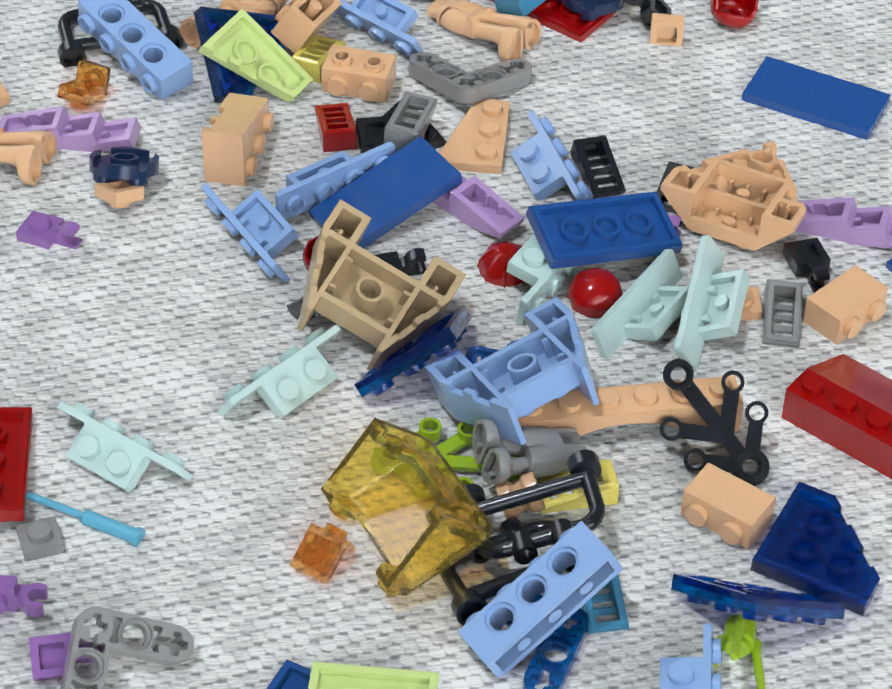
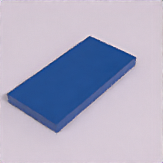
M766 56L743 91L742 101L867 140L889 104L891 94Z
M419 136L308 211L310 217L321 228L340 199L371 217L372 219L358 246L364 249L463 182L461 173L427 141Z
M657 191L529 206L526 212L528 221L550 269L659 256L665 249H672L674 254L680 253L683 247Z

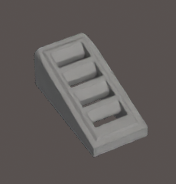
M405 91L385 126L384 143L391 141L396 146L397 152L419 136L424 138L437 107L438 99Z
M767 279L763 298L762 344L799 348L803 283ZM773 301L791 302L792 306L775 304ZM772 311L792 313V316L773 314ZM772 321L792 323V327L772 324ZM771 331L790 333L792 337L771 335Z

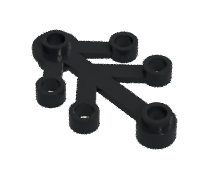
M674 359L668 362L663 370L665 384L672 390H680L708 426L681 423L676 418H667L660 425L662 437L667 441H676L682 438L721 443L732 457L705 455L701 449L693 448L684 455V465L688 470L698 472L707 463H710L726 472H731L732 475L753 486L761 484L767 478L770 469L768 458L760 451L763 423L769 414L767 406L763 402L753 401L746 407L745 417L749 425L744 447L734 434L739 392L745 384L743 375L735 370L728 371L723 375L721 386L724 390L720 416L693 382L694 371L692 366L683 359ZM677 368L683 369L686 373L685 380L680 383L674 382L671 378L672 371ZM730 375H735L740 379V386L735 390L729 389L725 384L726 378ZM753 406L762 407L764 417L760 420H753L749 415L750 408ZM669 422H674L679 426V432L674 437L667 436L664 432V427ZM699 453L703 458L702 465L695 468L691 467L688 463L689 455ZM746 460L755 461L758 467L756 473L752 475L746 474L742 469L743 463Z

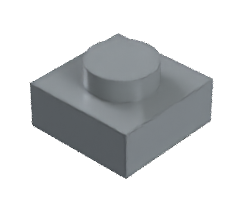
M55 516L16 525L25 562L65 553Z

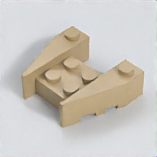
M340 199L324 223L313 247L297 330L302 332L314 312H318L377 348L366 369L372 371L441 319L466 274L434 256L421 279L417 281L358 246L372 218Z

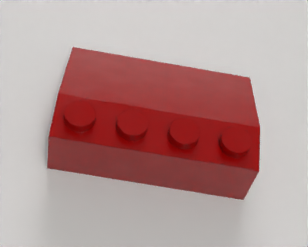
M845 354L808 367L786 388L781 418L892 479V380Z

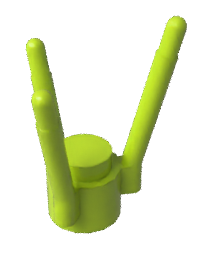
M732 615L725 620L723 634L716 637L721 638L722 653L726 651L732 661L746 657L750 653L752 655L757 689H766L761 658L762 642L756 638L757 624L747 615Z

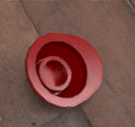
M506 240L505 242L492 243L488 246L477 265L481 276L485 279L484 281L504 288L525 283L506 272L509 260L518 252L522 245Z

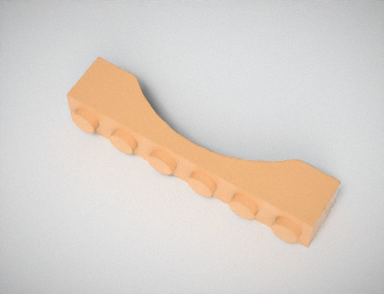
M728 376L725 380L726 386L731 390L737 389L736 377ZM722 377L693 379L696 386L721 416L724 390L721 386ZM679 380V381H674V382L680 383V382H683L684 380ZM665 382L596 388L599 404L595 406L579 390H570L565 396L551 400L535 409L530 415L518 418L520 427L575 428L579 436L606 427L624 424L652 423L661 425L667 418H676L681 423L708 426L680 390L670 389ZM740 392L734 432H739L743 410V400ZM669 422L666 424L669 426L679 428V426L674 422Z

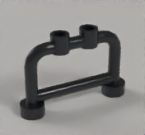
M128 0L140 12L153 13L158 25L157 28L181 49L183 38L180 30L176 26L171 25L167 11L161 3L155 0ZM78 9L64 13L58 20L57 28L62 43L58 47V56L61 65L65 68L83 65L86 60L85 51L102 49L94 37L74 40L70 25L78 22Z
M579 450L573 453L567 461L569 475L486 499L483 488L477 484H465L459 487L453 495L456 511L460 516L466 517L472 543L476 551L485 558L496 560L514 556L518 564L526 565L538 557V548L556 544L563 532L574 528L580 521L591 531L595 530L605 516V504L597 482V478L602 471L598 455L592 450ZM583 488L589 507V513L585 517L572 522L565 518L557 519L550 524L548 529L531 533L528 530H520L512 534L510 540L501 543H491L488 540L483 517Z
M508 518L501 523L499 527L500 534L488 537V540L491 543L505 542L510 540L512 534L520 530H528L531 533L548 529L553 521L540 520L522 525L519 519ZM470 532L462 540L463 547L448 553L442 559L439 567L441 578L453 596L451 610L457 621L462 625H465L466 620L473 613L481 611L486 606L485 599L496 596L503 586L512 583L527 570V567L466 588L455 569L469 561L482 564L490 559L485 558L476 551ZM575 565L569 566L565 571L570 573Z

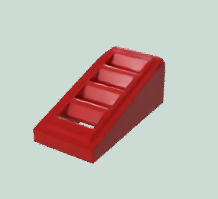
M348 103L315 105V114L323 152L357 149V133Z

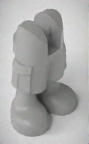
M479 419L473 427L472 446L474 459L477 464H483L481 474L484 481L490 485L503 484L511 476L523 475L532 471L536 478L569 470L567 465L569 457L579 450L586 449L584 445L579 444L580 436L575 428L524 426L521 429L527 443L519 445L500 437L497 425L490 419Z

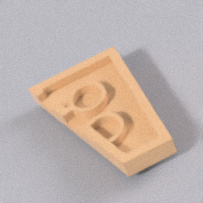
M485 99L473 103L439 154L458 171L502 174L510 101Z

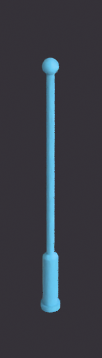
M27 491L26 499L81 520L83 525L127 541L134 547H137L145 536V529L141 527H132L91 510L82 512Z

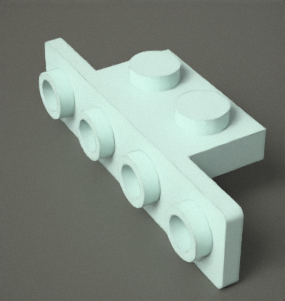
M535 234L509 260L506 272L532 285V288L520 301L516 322L521 325L526 321L524 313L545 303V298L548 294L554 297L563 284V277L566 274L572 276L579 267L550 269Z
M710 235L701 236L699 248L695 254L692 276L688 282L685 305L681 311L678 334L674 340L676 355L680 359L687 361L693 369H698L704 341L737 336L750 280L744 269L721 273L724 254Z
M665 249L591 328L592 336L601 357L609 359L626 339L645 340L647 342L657 341L664 335V332L681 316L688 287L675 286L683 278V275L672 249Z
M338 324L327 331L323 326L318 328L305 339L308 343L301 349L297 345L292 346L278 358L281 361L280 364L274 368L267 364L251 376L254 382L244 387L242 383H239L223 396L226 402L218 412L224 416L258 392L277 417L282 419L338 378V375L318 349L330 342L342 329Z
M62 401L59 402L57 406L59 410L84 424L65 457L127 492L132 491L136 487L150 461L188 482L192 479L193 475L183 468L186 461L167 450H165L163 456L153 451L155 444L138 434H135L133 439L122 435L125 428L106 417L100 423L93 419L96 412L77 401L73 407Z

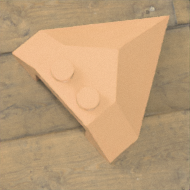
M774 141L763 144L762 150L750 152L746 148L702 160L700 167L692 169L685 165L675 167L661 184L662 193L678 216L681 217L688 230L700 233L703 236L710 235L711 238L734 244L738 248H747L753 251L794 233L805 217L807 210L804 203L799 202L796 197L797 188L783 159H778L776 155L777 147Z

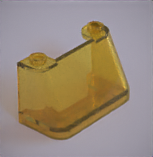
M378 418L372 420L321 488V491L330 503L329 509L333 514L343 520L351 518L359 521L386 562L381 563L376 569V575L379 579L377 583L385 593L393 597L409 595L484 544L493 532V527L441 452L431 441L416 432Z

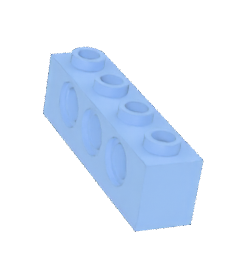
M128 0L78 1L79 17L77 20L81 29L86 34L90 33L107 54L111 53L119 61L125 72L128 74L132 73L140 81L147 93H153L163 100L193 83V61Z
M580 521L574 528L563 532L557 543L546 553L533 559L529 563L527 570L512 583L503 586L498 591L496 597L481 611L473 613L466 620L465 625L457 632L499 678L513 669L620 573L623 567L599 538ZM575 565L570 573L563 575L569 566ZM544 592L540 600L532 603L536 595ZM513 620L509 628L501 631L506 622Z

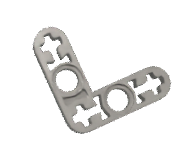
M419 52L409 57V75L454 101L472 104L528 85L531 82L532 64L524 59H509L468 73L435 54Z
M102 607L87 608L73 622L60 689H71V685L84 689H103L110 653L162 665H177L185 661L192 654L194 639L191 633L180 625ZM92 618L97 619L96 625L103 628V631L94 636L91 647L79 648V644L84 646L89 641L90 629L84 627V623L89 622ZM136 626L142 631L144 641L140 647H131L124 641L123 631L125 627ZM154 631H157V635L154 639ZM173 636L176 637V644L182 646V650H179L174 655L170 654L171 649L167 645L157 644L153 647V651L149 650L153 640L166 642ZM87 657L95 663L96 673L93 678L83 679L76 673L75 662L78 658Z

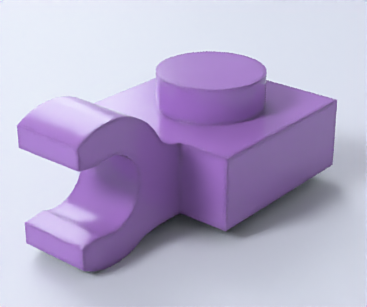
M32 211L16 231L18 241L48 250L53 243L76 250L82 242L81 238L74 237L80 229L79 224L72 221L64 222V218L37 211Z
M0 575V614H3L5 611L18 612V609L21 608L27 616L35 618L44 616L43 602L33 600H48L47 585L42 583L18 584L17 576Z
M71 632L29 638L34 681L62 678ZM87 642L84 646L79 644L78 647H91L92 642ZM80 657L76 660L75 664L92 663L93 661L87 657Z

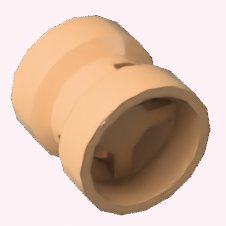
M532 471L521 475L517 481L510 482L507 480L505 483L495 486L499 496L538 483ZM542 499L503 512L506 519L519 518L522 512L528 510L537 512L545 509V505Z

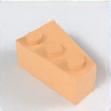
M229 93L218 107V113H221V115H212L210 118V124H213L211 128L204 127L201 130L204 179L208 182L245 187L248 177L256 175L258 166L257 154H263L265 151V133H271L273 130L274 113L269 112V98Z

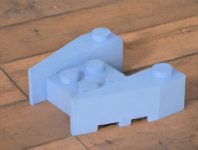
M557 297L524 313L531 334L475 364H472L457 349L425 366L440 404L454 419L472 426L479 419H490L497 425L500 437L523 445L527 442L518 418L528 416L535 409L551 400L565 396L575 387L594 406L599 404L586 348L574 314Z

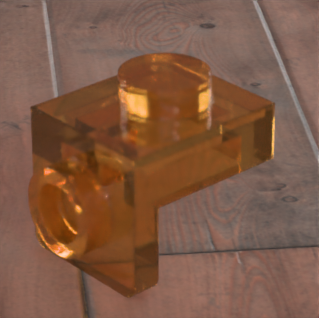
M88 60L79 61L76 79L59 84L58 98L68 100L71 106L83 109L103 101L107 96L111 72L110 67Z
M311 523L289 566L327 584L332 578L345 551L352 554L356 547L346 540L348 533L343 529L327 523L325 528Z

